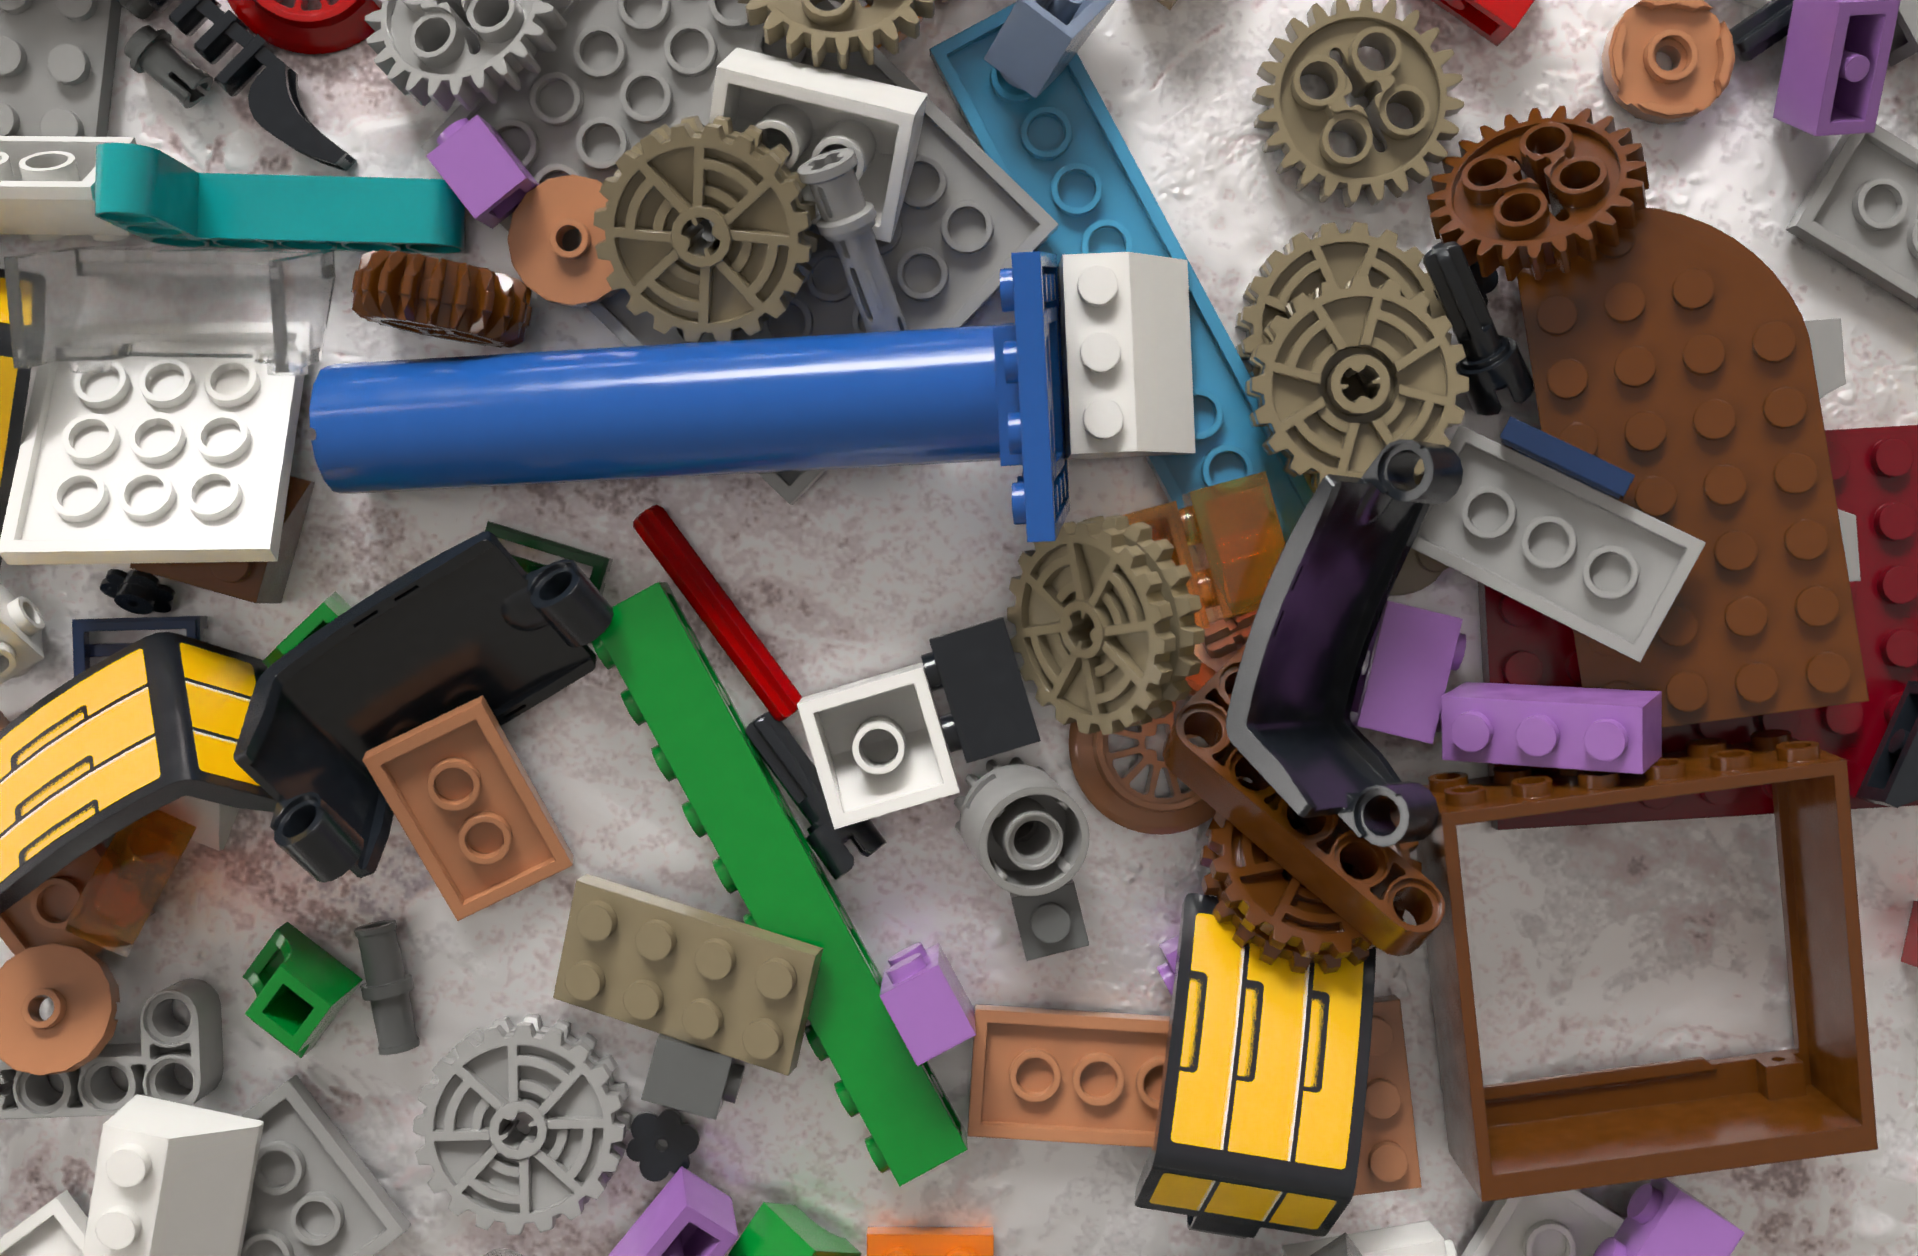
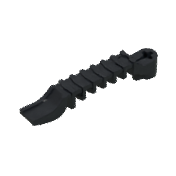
M174 0L146 1L158 12H163ZM184 0L169 15V20L186 36H192L208 19L214 23L194 44V49L212 65L216 64L236 43L243 47L214 78V81L231 97L238 95L266 66L252 83L248 95L249 109L253 118L262 128L296 151L321 164L346 172L357 161L322 134L310 122L299 98L298 74L276 56L279 52L259 34L255 37L248 32L250 28L232 11L228 10L226 13L220 9L222 5L217 0Z

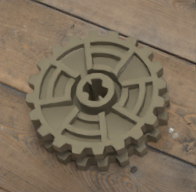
M698 115L683 118L680 124L672 126L671 129L667 124H664L653 130L648 136L642 138L631 150L624 152L615 162L619 169L615 171L614 176L607 177L603 181L599 192L609 201L606 202L605 207L599 208L594 212L593 225L605 230L606 239L599 242L595 248L598 259L609 260L613 266L614 271L606 280L612 290L625 288L631 296L626 308L635 316L645 311L649 312L654 316L653 329L663 334H666L674 326L683 330L684 341L698 343L704 333H712L716 341H732L735 331H739L741 328L751 336L761 331L764 327V322L769 320L771 316L777 319L787 309L788 304L796 296L795 293L799 292L802 284L806 282L813 267L807 262L811 259L812 253L818 250L820 235L809 230V227L812 225L811 221L819 216L816 202L804 200L801 191L807 184L800 181L797 171L791 172L785 165L790 152L781 143L771 149L762 144L763 130L752 124L742 133L733 130L731 117L719 115L714 119L713 123H708L705 127H703ZM704 218L714 223L712 235L715 239L712 242L702 237L704 226L700 222Z
M1335 222L1323 224L1319 227V232H1315L1312 235V240L1304 232L1295 235L1283 247L1284 254L1275 250L1266 259L1265 263L1259 268L1263 277L1255 276L1252 282L1248 284L1242 296L1251 306L1243 307L1242 312L1238 313L1236 317L1235 328L1246 332V338L1236 346L1241 360L1249 361L1252 351L1257 349L1259 344H1269L1268 339L1262 332L1276 315L1288 319L1284 307L1302 292L1313 300V290L1318 288L1322 282L1335 279L1341 289H1344L1345 283L1351 281L1355 275H1368L1371 288H1378L1386 280L1391 279L1401 283V296L1411 299L1418 293H1421L1430 299L1426 312L1433 319L1446 315L1440 300L1436 298L1435 289L1428 273H1424L1419 267L1424 254L1415 246L1406 252L1396 247L1398 234L1388 229L1378 238L1370 236L1367 223L1354 222L1350 229L1344 233L1339 232ZM1447 332L1445 337L1449 345H1451L1452 334ZM1251 364L1253 370L1249 375L1252 378L1258 376L1259 369ZM1360 372L1349 378L1342 376L1341 384L1349 385L1348 388L1342 391L1344 396L1349 401L1360 396L1368 397L1369 389H1362V386L1367 384L1368 380Z
M1355 275L1351 281L1345 283L1344 289L1339 287L1335 279L1322 282L1318 288L1313 290V300L1302 292L1284 307L1288 319L1276 315L1268 323L1262 333L1268 339L1269 344H1259L1257 349L1252 351L1249 363L1259 370L1258 376L1252 377L1249 381L1245 382V395L1256 398L1258 403V409L1248 415L1252 428L1264 427L1268 434L1267 439L1261 446L1268 456L1281 452L1287 458L1283 468L1284 472L1293 478L1297 475L1301 476L1305 472L1311 474V487L1317 489L1322 479L1329 474L1361 478L1378 454L1389 443L1399 439L1442 444L1449 447L1451 441L1444 431L1446 428L1462 423L1465 411L1455 405L1457 395L1469 391V377L1457 374L1456 363L1466 357L1462 344L1449 345L1445 335L1453 325L1446 315L1433 319L1426 312L1430 299L1421 293H1418L1411 299L1401 296V283L1391 279L1386 280L1378 288H1371L1368 275ZM1360 372L1368 380V383L1363 385L1362 389H1369L1368 397L1360 396L1349 401L1342 392L1349 385L1341 384L1342 376L1349 378ZM1422 459L1417 462L1414 468V476L1424 472L1425 468Z
M1113 515L1106 517V519L1103 516L1085 519L1077 524L1074 521L1064 523L1056 541L1034 542L1035 550L1022 552L1018 563L1023 573L1020 576L1011 577L1009 590L1016 596L1015 606L1007 608V620L1016 626L1017 634L1010 641L1013 651L1021 653L1024 664L1019 670L1024 681H1034L1038 687L1035 699L1042 707L1048 705L1056 707L1055 719L1063 725L1077 721L1078 730L1081 733L1092 734L1101 730L1103 735L1123 731L1125 727L1128 728L1152 722V717L1158 719L1167 716L1174 711L1172 702L1186 699L1191 691L1186 677L1199 674L1202 662L1194 654L1195 645L1205 642V629L1195 624L1194 614L1201 610L1202 606L1199 595L1189 594L1186 586L1192 575L1186 564L1176 566L1172 561L1174 546L1167 539L1153 541L1152 527L1144 522L1129 525L1128 516Z

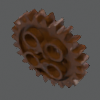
M1559 106L1551 118L1542 119L1541 112L1537 107L1532 108L1526 122L1518 123L1515 117L1509 114L1504 118L1505 128L1495 131L1486 125L1481 126L1482 140L1479 143L1469 140L1459 141L1461 157L1451 156L1445 157L1442 160L1445 174L1432 176L1431 182L1434 193L1427 195L1431 212L1429 215L1435 238L1441 239L1443 243L1455 241L1461 245L1469 266L1478 261L1482 277H1488L1499 266L1505 268L1507 281H1513L1519 275L1522 268H1531L1535 280H1541L1545 273L1546 265L1556 264L1559 270L1567 274L1571 271L1570 258L1579 255L1593 263L1597 261L1595 245L1600 243L1610 247H1617L1620 244L1617 228L1634 229L1637 226L1635 211L1646 209L1645 190L1649 189V179L1641 143L1633 144L1632 133L1629 127L1616 131L1614 117L1609 115L1593 124L1591 109L1586 108L1574 119L1567 118L1565 106ZM1521 170L1525 174V179L1522 178ZM1550 204H1551L1552 213L1549 211V206H1548V205H1550Z

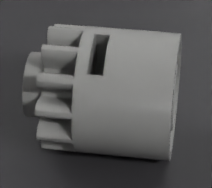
M1019 757L1012 758L1009 765L1002 767L995 760H988L986 763L988 773L980 779L976 775L968 774L965 782L970 787L966 797L960 796L954 800L955 806L961 812L960 820L955 825L957 832L985 872L1002 889L1021 896H1039L1059 889L1075 876L1087 855L1089 827L1082 809L1040 766H1028Z

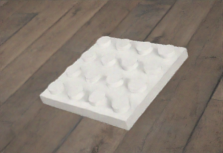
M304 325L46 327L0 538V556L8 565L278 561L310 342Z

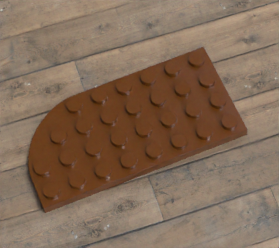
M1648 207L1635 211L1637 226L1634 229L1617 228L1620 242L1617 247H1610L1600 243L1595 245L1597 261L1593 263L1577 255L1570 258L1571 271L1567 274L1559 270L1556 264L1546 265V270L1541 280H1535L1531 268H1522L1517 276L1541 431L1635 475L1623 500L1619 499L1618 501L1706 542L1641 662L1573 629L1582 687L1662 691V728L1869 701L1810 337L1801 312L1788 290L1774 272L1752 251L1715 227L1686 215Z

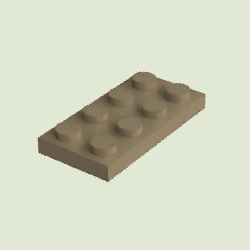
M585 874L576 880L553 998L789 1076L797 1067L823 948L600 877Z

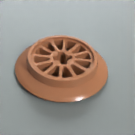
M1201 663L1199 674L1186 677V681L1191 688L1188 697L1192 698L1217 672L1206 664ZM1172 702L1173 712L1158 719L1152 717V722L1138 725L1137 732L1124 729L1123 731L1113 733L1114 735L1134 740V746L1112 753L1109 752L1108 747L1109 734L1103 735L1101 730L1092 734L1081 733L1078 730L1077 721L1070 724L1069 756L1075 778L1081 790L1093 806L1104 816L1127 829L1146 834H1174L1195 828L1210 820L1216 813V810L1193 790L1188 789L1181 793L1177 777L1169 770L1164 761H1158L1155 750L1146 749L1145 738L1156 735L1158 724L1165 725L1166 735L1169 734L1174 722L1173 717L1177 702ZM1190 734V735H1186V737L1188 738V740L1191 739V738H1194V737H1198V736H1196V735H1191V734ZM1137 754L1138 761L1120 777L1113 766V760ZM1148 764L1150 769L1145 792L1141 794L1130 787V782ZM1162 768L1166 776L1170 796L1156 798L1154 793Z

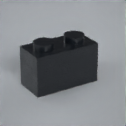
M1003 617L929 639L932 652L921 655V659L931 691L944 688L951 713L939 717L950 753L962 749L966 763H970L1041 741Z

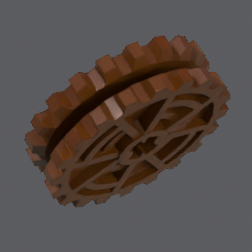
M1241 778L1238 779L1239 783L1245 788L1254 791L1260 790L1254 781L1249 783ZM1397 806L1390 807L1391 819L1395 826L1398 827L1400 821L1399 809ZM1216 811L1205 834L1209 838L1208 845L1203 846L1200 852L1199 863L1210 868L1211 873L1204 876L1201 884L1204 895L1216 896L1219 903L1212 912L1217 922H1231L1237 929L1232 938L1235 943L1241 948L1253 943L1260 948L1259 960L1272 965L1280 957L1289 961L1291 972L1302 974L1308 969L1310 963H1318L1322 972L1327 974L1337 972L1343 958H1346L1354 966L1368 958L1369 949L1376 947ZM1288 819L1289 824L1294 830L1301 834L1311 835L1310 830L1304 823ZM1418 841L1389 846L1422 873V863L1410 858V853L1419 845ZM1340 863L1347 875L1354 879L1364 880L1356 867L1349 863ZM1393 906L1395 913L1403 921L1405 909Z

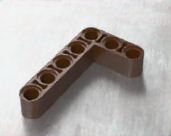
M1245 643L1177 714L1163 745L1162 755L1165 765L1178 779L1378 949L1395 956L1411 954L1439 926L1445 915V902L1439 889L1391 847L1373 845L1366 839L1359 838L1338 814L1311 818L1299 816L1230 741L1226 730V717L1230 704V698L1227 694H1232ZM1186 735L1199 736L1210 747L1196 746L1188 740ZM1241 776L1251 779L1260 790L1254 791L1245 788L1236 777ZM1288 819L1304 823L1310 830L1311 835L1301 834L1294 830L1289 824ZM1340 863H1349L1356 867L1364 880L1354 879L1347 875ZM1393 906L1407 910L1414 917L1416 925L1407 924L1402 921L1395 913Z

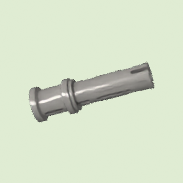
M850 148L837 149L809 159L797 169L800 181L810 186L821 216L817 222L818 230L821 236H824L827 241L833 242L858 312L865 325L866 333L909 330L875 240L872 227L876 223L875 218L877 215L874 205L864 200L853 169L858 163L855 151Z

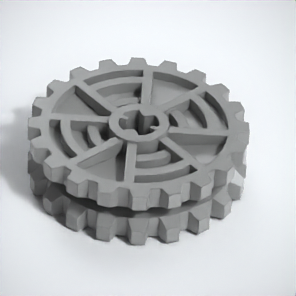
M527 1014L523 1022H519L515 1027L509 1017L495 1020L493 1026L487 1028L484 1033L478 1028L455 1046L456 1049L453 1048L433 1068L432 1071L435 1076L430 1084H426L421 1089L418 1100L427 1107L423 1110V1114L418 1115L413 1120V1133L425 1136V1145L415 1152L418 1164L432 1166L435 1174L427 1184L433 1193L446 1190L452 1196L448 1209L457 1216L466 1210L472 1211L476 1214V1227L488 1231L494 1221L505 1223L507 1235H520L526 1223L534 1222L541 1233L553 1229L556 1224V1218H559L561 1214L573 1220L582 1214L584 1204L589 1202L590 1198L597 1200L603 1193L607 1183L613 1176L612 1172L616 1171L619 1162L624 1156L627 1145L621 1141L624 1140L626 1131H629L631 1128L632 1114L620 1110L624 1105L623 1101L629 1096L627 1084L614 1083L611 1075L618 1064L612 1055L599 1058L594 1052L598 1040L589 1033L580 1039L570 1035V1022L559 1019L553 1027H544L541 1016ZM520 1112H525L533 1118L528 1126L534 1127L528 1134H523L515 1128L520 1120L514 1119Z

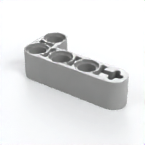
M193 978L179 981L157 992L147 999L141 1009V1043L107 1044L97 1058L73 1072L59 1074L63 1080V1094L52 1088L49 1084L48 1075L38 1076L17 1071L0 1059V1084H5L14 1079L12 1086L0 1091V1120L114 1115L136 1094L190 1106L216 1089L222 1080L224 1069L222 1018L218 993L207 982ZM174 999L180 1000L189 1009L191 1015L189 1026H184L177 1022L173 1016L171 1008ZM175 1063L185 1066L191 1072L194 1081L192 1089L185 1088L177 1081L174 1073ZM112 1066L121 1069L127 1076L129 1083L128 1091L121 1090L112 1081Z

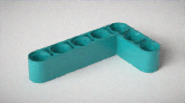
M104 143L96 146L95 216L152 243L192 248L355 252L386 250L390 252L437 254L464 252L465 206L446 181L442 179L198 173L155 148L126 143Z

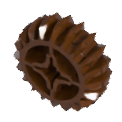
M379 250L362 254L359 268L354 273L351 293H354L352 310L367 321L420 335L499 348H511L524 341L525 331L527 327H530L533 309L530 306L532 290L517 278L509 277L504 273L490 271L489 268L446 260L442 257L435 258L419 253L409 254L401 251Z

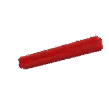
M653 505L640 513L633 521V527L773 718L777 721L787 719L798 710L797 703L802 698L801 694L664 508L659 505Z

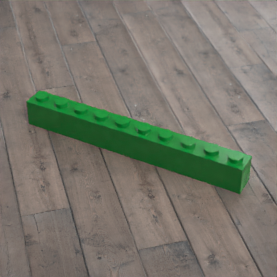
M657 582L613 606L614 615L605 632L591 642L593 648L608 670L616 666L628 687V689L621 692L622 700L635 723L640 726L647 722L658 745L651 748V751L660 771L669 782L676 778L678 779L689 801L682 804V809L690 826L699 838L708 834L719 854V857L712 860L721 883L730 894L738 890L750 911L743 916L744 923L823 948L808 1020L811 1024L806 1026L805 1035L817 1058L821 1062L830 1058L841 1078V1080L834 1083V1086L849 1116L854 1117L860 1114L871 1133V1136L865 1138V1144L876 1167L881 1173L891 1170L900 1187L968 1150L967 1132L928 1061L917 1066L880 998L881 974L813 849L806 841L801 827L770 770L753 747L751 741L745 736V724L668 583Z

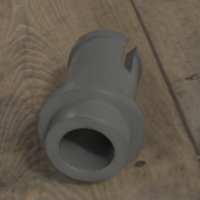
M150 25L140 28L129 39L124 49L125 55L131 59L130 67L137 73H148L177 98L179 103L185 108H191L199 103L205 95L196 88L201 86L204 90L209 91L213 84V77L207 72H203L171 44L172 37L164 29L156 31Z

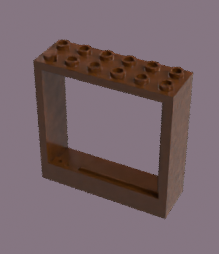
M1769 729L1752 732L1750 742L1727 744V741L1722 738L1689 740L1685 743L1686 750L1662 753V757L1643 774L1562 768L1533 770V766L1504 764L1492 769L1493 776L1468 779V774L1464 772H1444L1428 777L1429 784L1423 786L1431 791L1437 801L1439 810L1438 823L1432 834L1424 840L1418 841L1419 845L1416 851L1417 861L1422 863V874L1439 889L1445 902V915L1439 926L1426 939L1448 1150L1482 1202L1878 1149L1846 759L1820 749L1818 742L1800 741L1793 738L1788 730ZM1772 783L1794 1049L1712 1060L1694 1057L1483 1086L1456 825Z

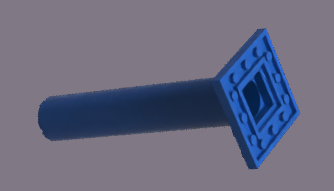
M1042 251L1011 253L1012 268L1000 269L1002 312L1014 311L1015 323L341 363L326 366L320 370L313 384L309 407L310 428L316 431V439L311 441L314 458L323 480L333 492L341 494L1000 461L1001 466L1023 465L1022 476H1018L1017 482L1012 483L1014 525L1026 524L1027 542L1056 541L1070 511L1057 254Z

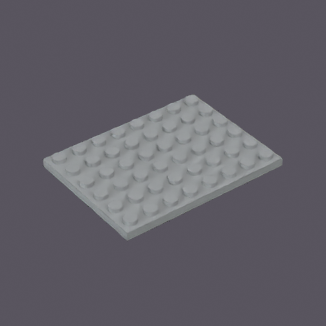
M571 0V4L557 9L567 22L566 28L548 32V37L557 46L556 51L544 52L538 50L534 56L541 67V71L538 74L523 68L517 73L521 89L515 91L504 82L498 86V102L492 104L483 93L477 94L473 110L467 111L460 104L421 148L429 154L439 146L437 138L448 126L464 118L470 121L473 117L479 115L495 127L538 184L550 178L572 174L596 179L603 183L607 177H613L615 171L619 169L615 162L627 150H631L635 144L651 134L653 130L664 124H667L671 129L672 126L680 124L683 118L698 115L703 127L709 123L717 66L736 48L813 66L812 51L804 47L794 59H790L787 57L785 36L771 45L765 43L764 23L750 26L747 21L745 8L747 4L738 3L737 0ZM828 0L822 1L815 6L825 11L836 9ZM874 46L873 65H868L859 51L850 52L847 69L841 70L836 53L827 52L824 61L820 65V68L922 92L876 46ZM928 97L916 159L891 243L875 239L897 296L896 299L909 330L964 327L1000 289V269L1012 268L1011 253L1037 251L1059 226L1036 201ZM512 214L500 222L508 232ZM704 218L700 222L704 226L702 237L712 242L715 239L712 235L714 223ZM812 224L809 230L820 235L817 225ZM571 229L564 234L562 245L565 251H573L581 244L582 236L578 229ZM820 235L819 248L816 252L812 253L811 259L807 262L813 267L808 279L802 284L799 292L795 293L796 296L788 304L787 309L777 319L771 316L769 320L764 322L762 330L751 336L741 328L739 331H735L732 341L866 333L865 325L858 312L844 274V268L833 242L827 241L824 236ZM625 288L608 299L604 298L598 303L585 306L627 347L692 343L684 341L683 330L672 326L666 334L653 329L654 316L647 311L635 316L626 308L631 296ZM704 333L698 343L717 341L712 333ZM826 470L758 474L790 505H794Z

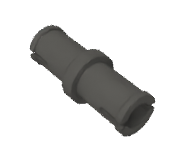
M396 920L372 922L359 926L354 930L355 936L358 938L366 983L360 986L362 998L364 1001H370L380 1055L398 1054L420 1045L409 997V991L414 988L412 975L404 972L396 934Z

